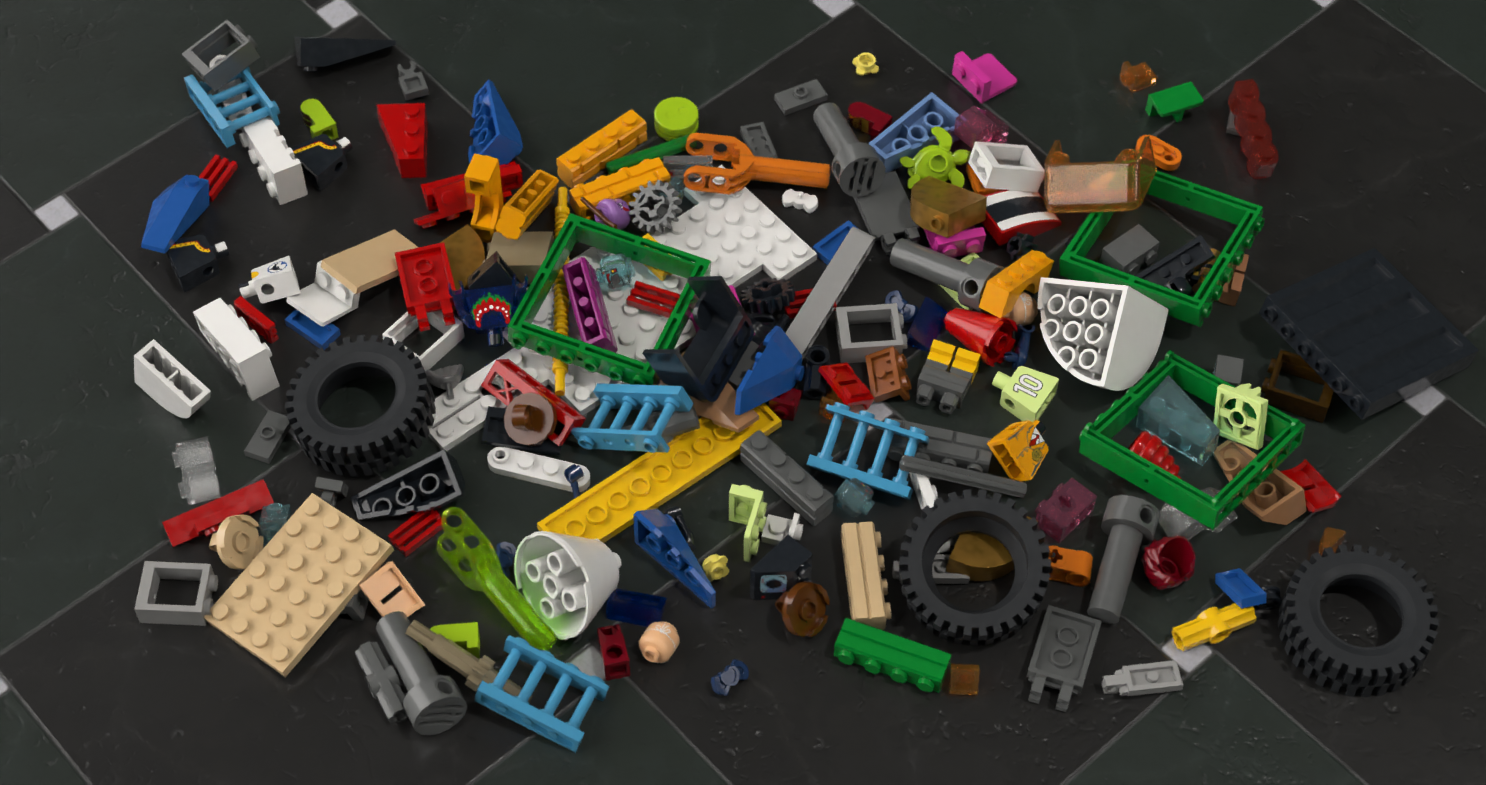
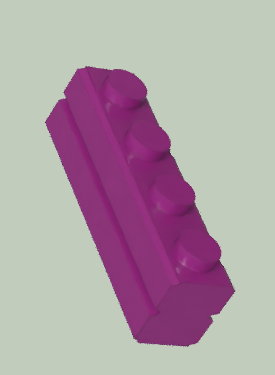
M585 257L563 265L562 271L582 341L616 353L618 348L611 323L608 320L609 316L595 269Z

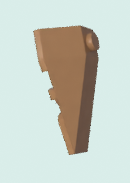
M662 381L659 383V385L669 386ZM728 382L715 402H702L689 396L694 403L693 407L698 418L702 416L711 419L713 424L739 433L759 420V415L753 409L741 415L735 414L736 391Z
M1230 439L1212 450L1213 456L1229 482L1257 456V454L1243 444ZM1277 469L1242 501L1244 507L1262 521L1288 525L1307 511L1304 489Z

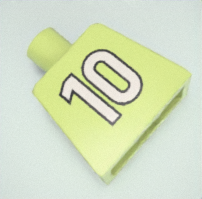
M1019 366L1011 377L998 371L992 385L1002 390L1000 405L1021 421L1030 420L1033 422L1034 420H1039L1056 395L1059 378Z

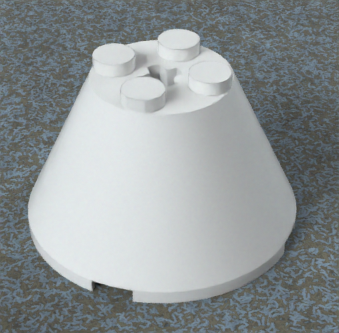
M537 531L526 536L517 548L514 562L517 589L522 588L527 601V604L524 605L526 611L539 628L554 638L566 640L580 635L617 588L621 559L617 553H612L609 547L599 539H588L548 531Z

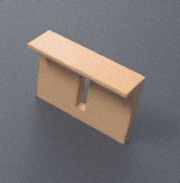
M393 561L387 562L359 585L382 617L396 611L404 612L409 617L412 613L425 606L424 602ZM398 586L402 588L397 594L382 604L381 600Z

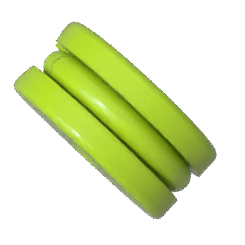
M670 97L661 101L656 106L654 126L656 133L662 139L670 141L688 134L697 133L699 112L692 101L683 97Z

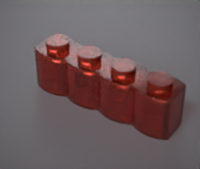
M1253 79L1235 82L1228 103L1231 112L1236 116L1234 121L1235 128L1242 137L1241 149L1248 158V172L1253 179L1271 177L1279 157L1275 145L1271 142L1272 131L1265 121V108L1259 101V88Z

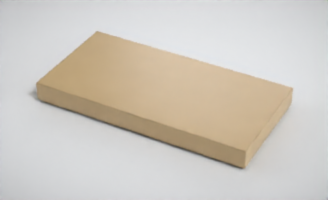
M394 229L323 259L321 268L354 294H358L399 276L395 252L419 247Z

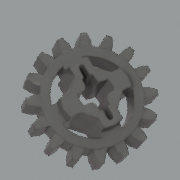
M657 180L656 184L648 181L647 188L640 185L639 189L641 192L639 194H632L636 200L629 202V205L634 208L629 211V215L634 218L632 222L643 232L647 231L654 235L657 230L660 234H663L664 227L672 229L671 222L679 221L676 213H682V209L677 205L683 202L678 197L679 192L668 182L664 184L661 180ZM659 193H664L668 197L660 196ZM644 218L652 219V222L646 221Z

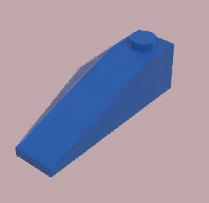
M488 79L474 96L472 118L476 122L474 128L470 130V136L474 139L473 145L468 147L469 163L475 153L499 159V165L509 164L522 151L521 135L493 82Z
M185 175L166 188L152 203L141 248L165 254L209 207V180L199 178L196 175Z
M775 326L764 339L765 350L763 353L757 352L752 370H747L736 391V415H741L791 390L803 378L805 368L802 366V355L779 326Z
M658 509L635 512L633 514L635 543L711 609L716 606V591L677 527L675 520L668 514L664 515Z

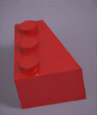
M425 103L377 104L379 123L391 148L401 177H426L428 121Z

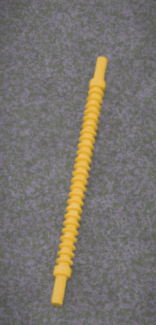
M566 187L558 188V206L555 208V239L570 214V209L567 207L568 189ZM568 256L566 262L564 263V265H565V264H568V262H569V256ZM561 269L554 282L553 331L569 337V292ZM553 357L552 372L555 374V395L563 396L565 395V374L568 373V364Z

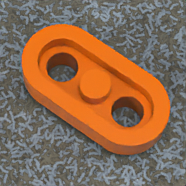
M1143 135L1137 140L1135 151L1139 157L1166 171L1176 170L1180 166L1182 154L1177 148L1152 135Z

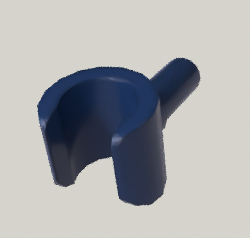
M573 464L565 469L564 476L572 487L575 499L580 496L577 480L583 477L584 473L579 465Z

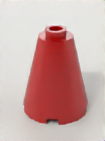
M954 308L945 316V329L970 351L981 354L980 359L987 365L994 367L996 362L1001 364L1005 360L1004 353L1011 352L1015 344V339L1012 338L1013 331L1017 332V324L1008 317L999 318L992 314L962 308Z

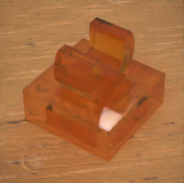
M951 664L949 694L978 695L979 665Z

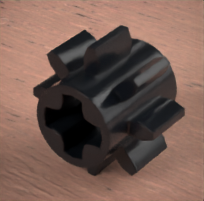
M1017 232L1016 236L1009 239L1006 251L1012 254L1010 256L1011 261H1017L1031 250L1037 251L1038 245L1033 243L1034 236Z

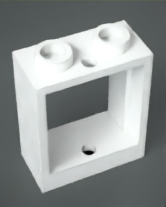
M975 141L968 163L985 188L1038 192L1040 184L1045 178V170L1028 146Z
M442 310L427 313L429 324L444 335L421 356L414 353L415 357L420 359L425 371L432 368L465 337L463 322L454 317L456 324L445 326ZM407 311L382 334L383 340L385 337L392 338L394 345L397 341L402 342L419 326L417 316H411Z

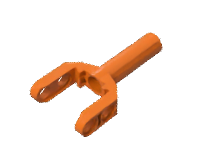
M692 133L686 140V150L695 158L732 162L731 167H733V169L695 165L688 168L684 173V185L690 190L730 195L742 190L751 180L827 188L829 185L831 169L829 164L754 156L746 144L732 136ZM693 141H700L704 146L700 149H693L690 144ZM717 144H724L727 146V150L718 152L714 147ZM698 174L702 179L698 182H692L688 179V176ZM721 176L725 178L726 182L718 185L712 180L715 177Z

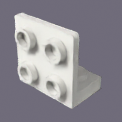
M321 260L317 263L315 282L301 289L299 294L288 296L286 302L320 326H325L357 309L360 293L354 294L322 269Z

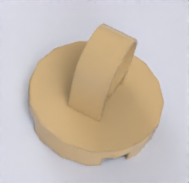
M244 514L227 517L220 524L218 531L212 534L209 548L218 552L220 559L226 566L240 570L246 569L261 552L264 540L263 536H259L256 528L259 527V524L251 516Z

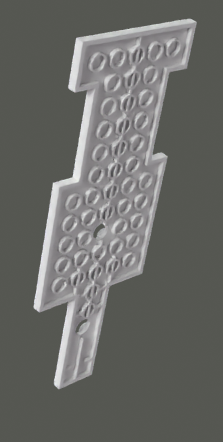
M721 176L715 177L712 180L718 185L726 182L725 178ZM685 187L684 195L695 206L677 217L679 219L678 222L672 221V229L664 227L663 234L655 231L654 235H651L660 244L710 260V276H722L727 285H733L734 288L761 270H764L772 279L781 280L784 278L787 280L817 260V253L746 187L730 195L694 191ZM591 247L568 263L585 257L595 269L609 316L608 320L611 323L618 351L616 353L647 363V359L642 353L645 349H654L669 318L627 305V298L631 295L630 292L634 288L636 281L681 294L687 279L672 274L670 276L666 275V279L661 281L642 263ZM617 268L618 272L614 274H619V284L623 285L622 279L625 286L615 289L608 287L606 275L610 273L609 278L614 275H611L610 269ZM554 284L532 322L534 325L553 331ZM568 296L569 337L582 341L570 296ZM636 297L637 299H641V300L650 302V301H648V300H645V299ZM522 300L510 305V321ZM660 304V306H663V307H666V308H669V309H673V308H670V307H667V306H664V305H661V304ZM496 311L494 314L491 313V315L487 313V320L508 341V324L505 323L506 319H504L502 312ZM690 319L674 348L678 349V351L690 345L697 334ZM522 347L520 350L513 348L496 359H510L545 387L550 385L555 390V374L552 372L553 357L543 356L534 350ZM495 360L453 388L454 399H448L447 391L435 399L436 414H432L434 423L433 426H428L430 431L428 436L440 450L445 449L448 451L482 429L486 420L488 406L507 408L496 397L492 395L484 396L481 393L483 388L481 384ZM568 364V373L565 374V395L561 397L568 405L584 416L601 404L593 392L597 383H628L615 381L597 372H589L585 368ZM497 373L491 384H497L501 389H505L503 377ZM518 389L512 390L513 399L523 394Z

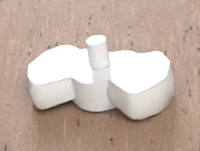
M789 189L782 195V204L784 207L794 206L796 209H804L807 213H812L818 207V199L815 195Z

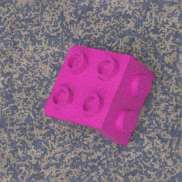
M963 51L955 54L952 75L980 103L1016 85L1017 79L992 54H985L973 61Z
M972 226L948 238L924 229L930 248L952 258L983 252L986 238L983 227L975 228V226Z

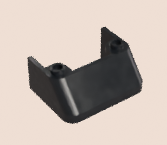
M722 276L689 277L687 282L699 298L693 309V318L700 329L682 357L678 349H645L642 354L663 383L669 386H682L689 396L702 402H715L752 341L754 326Z

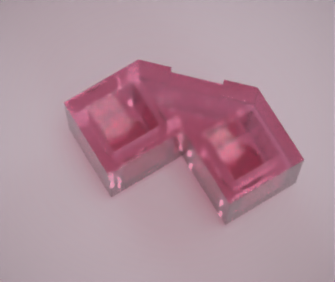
M972 106L956 117L954 134L973 149L975 141L1006 144L1009 126L989 110H981L976 106Z

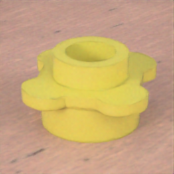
M861 53L853 59L858 75L863 76L864 74L877 73L879 71V67L875 64L876 58L871 53Z
M713 554L703 561L702 568L710 582L728 575L729 569L726 566L728 559L726 556Z

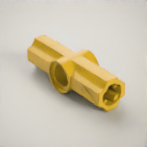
M1234 603L1221 609L1211 607L1200 613L1196 619L1174 627L1171 633L1176 647L1186 651L1208 641L1211 644L1219 643L1226 639L1233 631L1255 623L1257 617L1253 606L1241 609Z

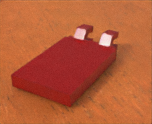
M442 242L395 252L407 311L411 316H417L420 332L430 330L427 313L442 310L445 326L456 324L452 307H457L459 302L445 243Z

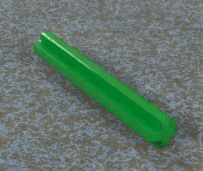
M690 134L606 162V170L611 175L623 167L630 168L638 165L645 159L657 157L662 159L686 151V140ZM696 141L690 144L692 148L697 146Z

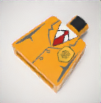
M1030 420L1010 424L987 442V445L1010 479L1021 482L1032 480L1048 453V446L1042 438L1046 427L1038 420L1033 422Z

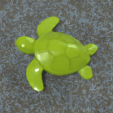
M933 127L931 133L936 137L939 145L924 147L913 159L904 156L899 160L903 167L908 168V175L911 177L907 182L908 189H912L916 182L928 176L945 182L950 179L951 184L963 188L964 176L956 169V165L968 162L971 152L960 149L952 153L950 151L952 146L951 135L941 127Z

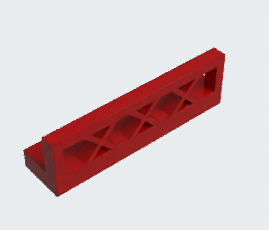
M512 161L509 164L499 165L502 190H513L523 186L522 170L519 164L516 165L515 161ZM465 174L421 184V190L428 210L438 209L432 189L464 179Z
M510 359L495 360L481 384L483 388L506 406L513 400L512 390L518 389L523 394L535 393L546 397L556 410L557 420L565 425L559 436L555 433L548 436L558 446L564 444L574 427H581L586 420L583 415ZM497 373L503 377L505 389L498 390L491 384Z

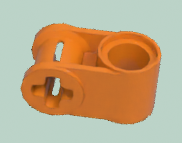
M1049 546L1050 553L1048 559H1051V568L1053 569L1052 573H1049V580L1069 583L1074 586H1086L1090 583L1093 556L1090 553L1058 546Z

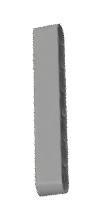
M854 226L848 232L786 331V335L801 353L802 361L834 311V303L836 302V305L839 303L876 240V237Z

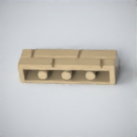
M860 522L859 524L844 523L841 526V544L851 620L884 630L886 620L891 619V607L889 602L885 603L884 595H888L887 579H881V571H884L885 568L884 556L878 555L877 549L881 548L880 532H875L873 522Z

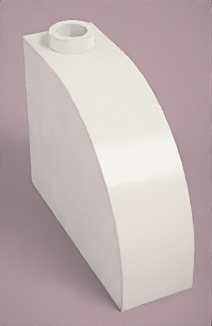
M154 339L134 355L135 383L172 414L181 418H189L210 399L211 391Z

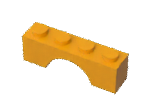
M474 153L464 175L466 192L475 194V207L470 225L482 242L489 243L492 241L494 232H498L495 227L504 206L499 159Z
M1031 250L987 281L979 308L1002 318L1012 311L1024 289L1033 294L1038 292L1041 277H1049L1054 260L1048 258L1043 252Z

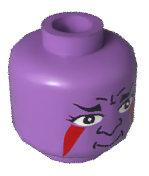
M603 199L596 206L620 230L626 228L631 220V215H629L631 210L626 201L622 199ZM594 214L596 222L606 225Z

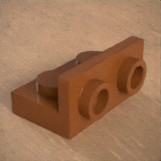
M891 346L866 355L870 390L875 398V403L898 395L904 401L910 400L909 390L912 387L909 377L905 372L908 364L904 354H899L895 347Z

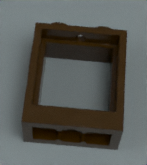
M1280 349L1278 358L1271 359L1267 371L1272 374L1271 378L1265 377L1261 392L1265 393L1264 399H1267L1268 405L1323 423L1334 391L1301 356ZM1280 371L1324 385L1319 401L1317 402L1274 388Z

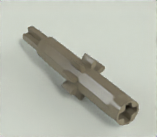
M413 620L406 630L405 634L428 648V651L434 654L436 658L467 678L465 685L475 692L482 681L488 684L493 683L499 673L493 669L496 662L486 655L479 660L450 639L445 638L441 634L437 635L416 620ZM508 679L503 690L512 696H518L522 688Z

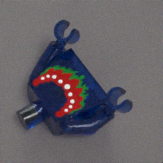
M514 274L512 285L464 290V285L459 280V290H452L450 283L448 284V290L453 297L457 314L470 329H475L477 334L487 333L488 346L498 347L504 345L503 331H508L507 326L527 292L526 287L529 278L525 274V282L519 283L516 280V274Z

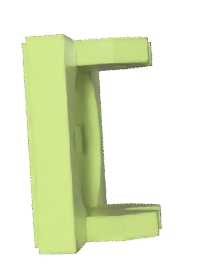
M1222 383L1217 387L1212 433L1259 450L1263 447L1268 400L1260 397L1261 387L1251 389L1252 384L1249 383L1241 384L1234 388ZM1230 399H1236L1235 408L1232 410L1225 408L1226 403ZM1245 402L1249 403L1254 409L1256 419L1249 417L1244 410ZM1234 411L1241 413L1244 418L1243 424H1238L1234 420ZM1226 418H1228L1230 424H1231L1233 427H1231V426L1228 424Z

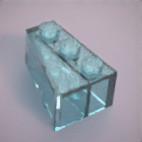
M1169 375L1138 408L1136 427L1149 432L1151 436H1158L1163 443L1201 466L1217 449L1220 434L1219 428Z

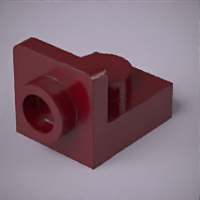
M792 388L769 400V408L780 419L794 421L803 391Z

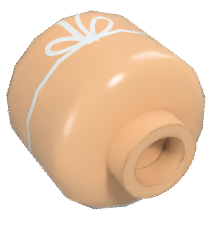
M1021 293L1012 311L1003 317L1012 319L1017 325H1029L1038 314L1037 302L1029 294Z
M653 622L647 627L638 644L646 660L655 663H665L677 649L680 639L676 628L668 622Z

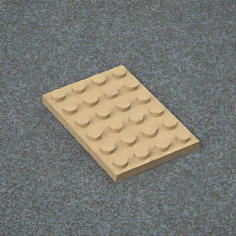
M312 493L211 607V614L205 615V620L286 677L344 610L345 605L361 590L359 585L379 569L394 551V548L391 544Z

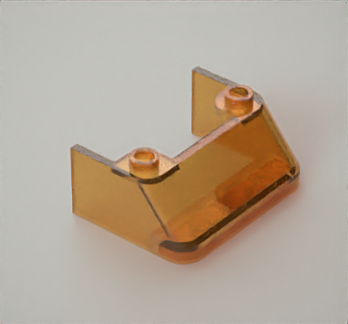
M1150 136L1144 137L1139 150L1125 149L1121 151L1115 161L1070 163L1069 155L1062 152L1060 140H1055L1045 159L1044 203L1046 210L1050 213L1131 211L1140 207L1157 170Z

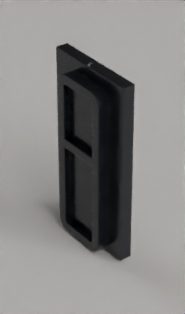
M488 406L481 444L560 455L562 446H558L548 437L543 441L544 443L536 446H527L515 442L509 437L505 429L504 415L506 409ZM557 420L554 433L559 436L565 425Z

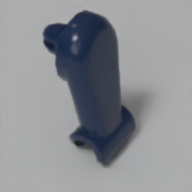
M1022 324L1017 325V332H1015V339L1018 341L1017 347L1014 352L1004 353V359L1012 362L1013 369L1024 366L1027 361L1030 337L1035 330L1034 325H1030L1027 330L1023 328Z

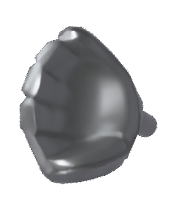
M462 364L447 366L435 371H425L429 383L438 388L445 389L448 399H454L453 388L459 384L464 372Z

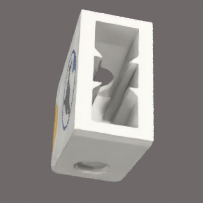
M290 256L251 270L252 280L238 285L244 299L258 295L260 303L300 293L298 279Z

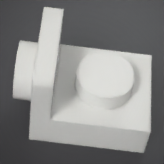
M794 513L793 520L768 514L761 542L777 545L787 535H790L793 539L800 540L804 526L799 524L800 514Z

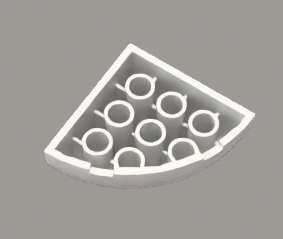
M1045 277L1040 279L1038 290V309L1041 311L1042 321L1040 328L1047 347L1056 361L1078 379L1100 388L1120 391L1136 384L1147 372L1156 356L1169 309L1125 285Z

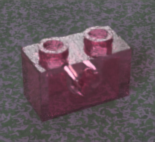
M1071 478L1065 484H1059L1054 490L1053 496L1048 501L1044 499L1036 508L1038 527L1058 543H1061L1094 510L1097 496L1074 478Z

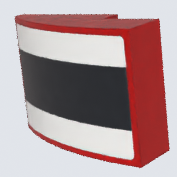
M1001 190L985 195L987 197L986 220L982 221V224L999 246L1008 243L1010 238L1017 235V232L1035 237L1061 226L1062 222L1039 192Z

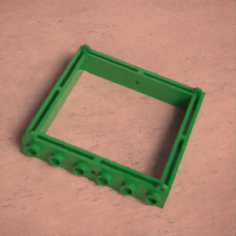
M1125 160L1060 257L1059 275L1075 281L1129 286L1169 309L1168 316L1201 327L1204 318H1208L1211 313L1214 300L1218 301L1220 299L1224 284L1231 281L1235 266H1240L1244 257V251L1246 248H1251L1254 237L1262 230L1265 218H1262L1263 207ZM1130 188L1238 225L1194 297L1085 258Z
M570 213L507 326L508 342H511L512 347L520 350L522 347L536 351L540 355H548L566 364H574L585 368L589 372H597L608 376L615 381H622L633 385H656L659 376L648 361L647 363L640 362L532 324L575 243L580 242L686 279L689 277L710 276L711 261ZM688 282L654 349L675 348L699 299Z
M1169 350L1164 360L1161 359L1150 373H1145L1141 381L1135 386H1131L1120 400H1115L1109 410L1101 413L1094 423L1088 422L1079 436V453L1214 530L1302 443L1306 425L1300 422L1299 419H1294L1268 405L1264 434L1273 438V440L1214 498L1111 440L1112 437L1171 384L1182 388L1214 407L1216 405L1217 387L1223 383L1236 388ZM1230 399L1226 403L1225 408L1230 410L1235 408L1236 399ZM1245 402L1244 410L1249 417L1256 419L1254 409L1249 403ZM1234 411L1233 417L1244 422L1241 413Z

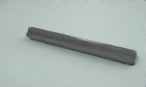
M903 455L899 463V468L902 471L1023 498L1027 492V484L1025 482L909 455Z

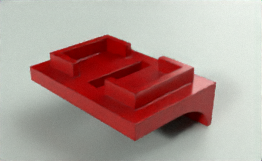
M847 362L819 367L818 371L844 405L854 406L862 404L868 410L875 398Z
M1306 459L1292 469L1280 471L1303 489L1311 488L1304 491L1306 508L1309 512L1315 513L1333 508L1342 497Z

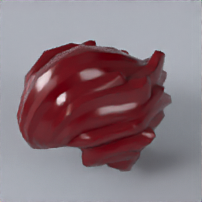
M1179 535L1174 537L1164 536L1158 541L1154 539L1149 547L1144 548L1145 553L1141 558L1144 571L1149 582L1158 590L1178 587L1183 581H1189L1194 575L1196 554L1186 537Z

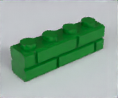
M845 618L834 647V656L842 663L848 665L855 663L864 666L865 670L870 673L878 674L881 672L890 675L894 681L899 683H905L906 681L913 683L924 692H940L952 654L848 618Z

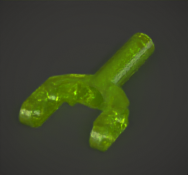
M450 507L446 509L441 518V526L445 533L438 538L436 545L438 554L464 585L474 591H483L530 646L538 650L548 651L557 642L558 636L503 573L499 558L491 542L461 508ZM450 515H457L461 518L462 524L458 527H450L446 522V518ZM467 536H475L480 544L476 548H469L464 539ZM445 539H451L457 548L453 551H446L442 548L441 543ZM463 559H468L471 562L469 566L472 570L468 572L462 571L459 567V562Z

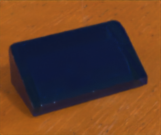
M926 297L908 331L907 344L930 352L934 339H937L948 312L932 299Z
M616 588L607 601L606 618L648 627L653 622L662 621L667 598Z

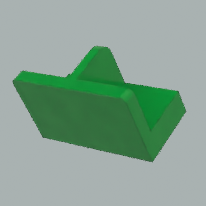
M1190 81L1149 94L1145 111L1149 117L1157 114L1161 117L1172 115L1176 122H1181L1185 110L1203 105L1204 100Z

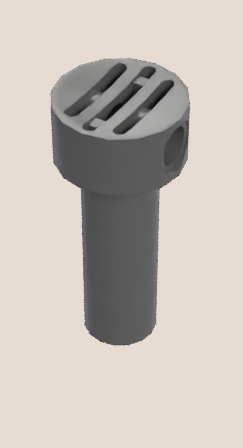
M830 102L820 105L813 114V120L834 155L832 162L833 175L842 191L849 196L860 197L870 194L882 184L886 176V168L874 147L868 143L859 142L838 105Z
M904 238L899 239L895 243L890 255L892 266L958 292V300L961 305L982 313H989L979 308L987 281L1005 269L1003 266L979 257L970 264H967Z
M1118 495L1108 500L1101 529L1109 538L1087 610V614L1091 618L1101 620L1102 623L1115 624L1119 622L1140 546L1152 543L1160 512L1152 503L1144 499L1128 495Z
M400 611L391 612L378 621L376 631L408 690L403 701L404 710L415 731L419 734L430 736L442 733L462 719L467 709L466 701L456 682L451 677L438 675L423 645L405 634L407 628L411 625L407 615Z

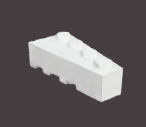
M267 116L242 127V133L239 134L240 140L244 148L249 147L248 153L252 163L259 165L257 167L258 173L262 181L267 180L268 184L266 186L272 198L276 196L279 204L282 205L308 195L301 162L299 159H295L291 147L288 148L283 135L280 136L279 130L271 117Z
M218 298L193 311L200 331L216 353L219 352L228 369L231 367L239 384L246 386L247 394L252 401L280 386L269 358L272 356L270 348L265 342L261 344L257 333L253 329L249 330L243 317L238 318L231 304L226 305L221 298Z

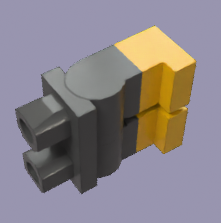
M934 339L926 363L918 378L916 390L917 404L928 406L931 400L940 402L939 409L947 414H952L956 408L960 409L978 371L981 354L958 348L954 360L956 346Z

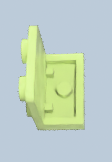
M732 484L729 491V521L747 525L744 535V561L749 562L751 555H756L760 543V539H758L759 532H763L767 517H765L767 503L763 502L764 491L753 489L747 485L739 486Z

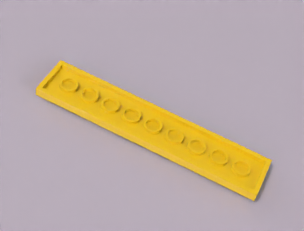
M765 403L753 408L759 415V420L739 433L715 425L711 419L701 417L698 419L700 423L699 429L674 436L673 440L667 443L670 448L668 453H645L538 522L537 529L539 531L588 539H599L605 543L634 524L633 514L635 512L657 509L739 455L742 442L756 431L761 430L768 436L782 427V420Z

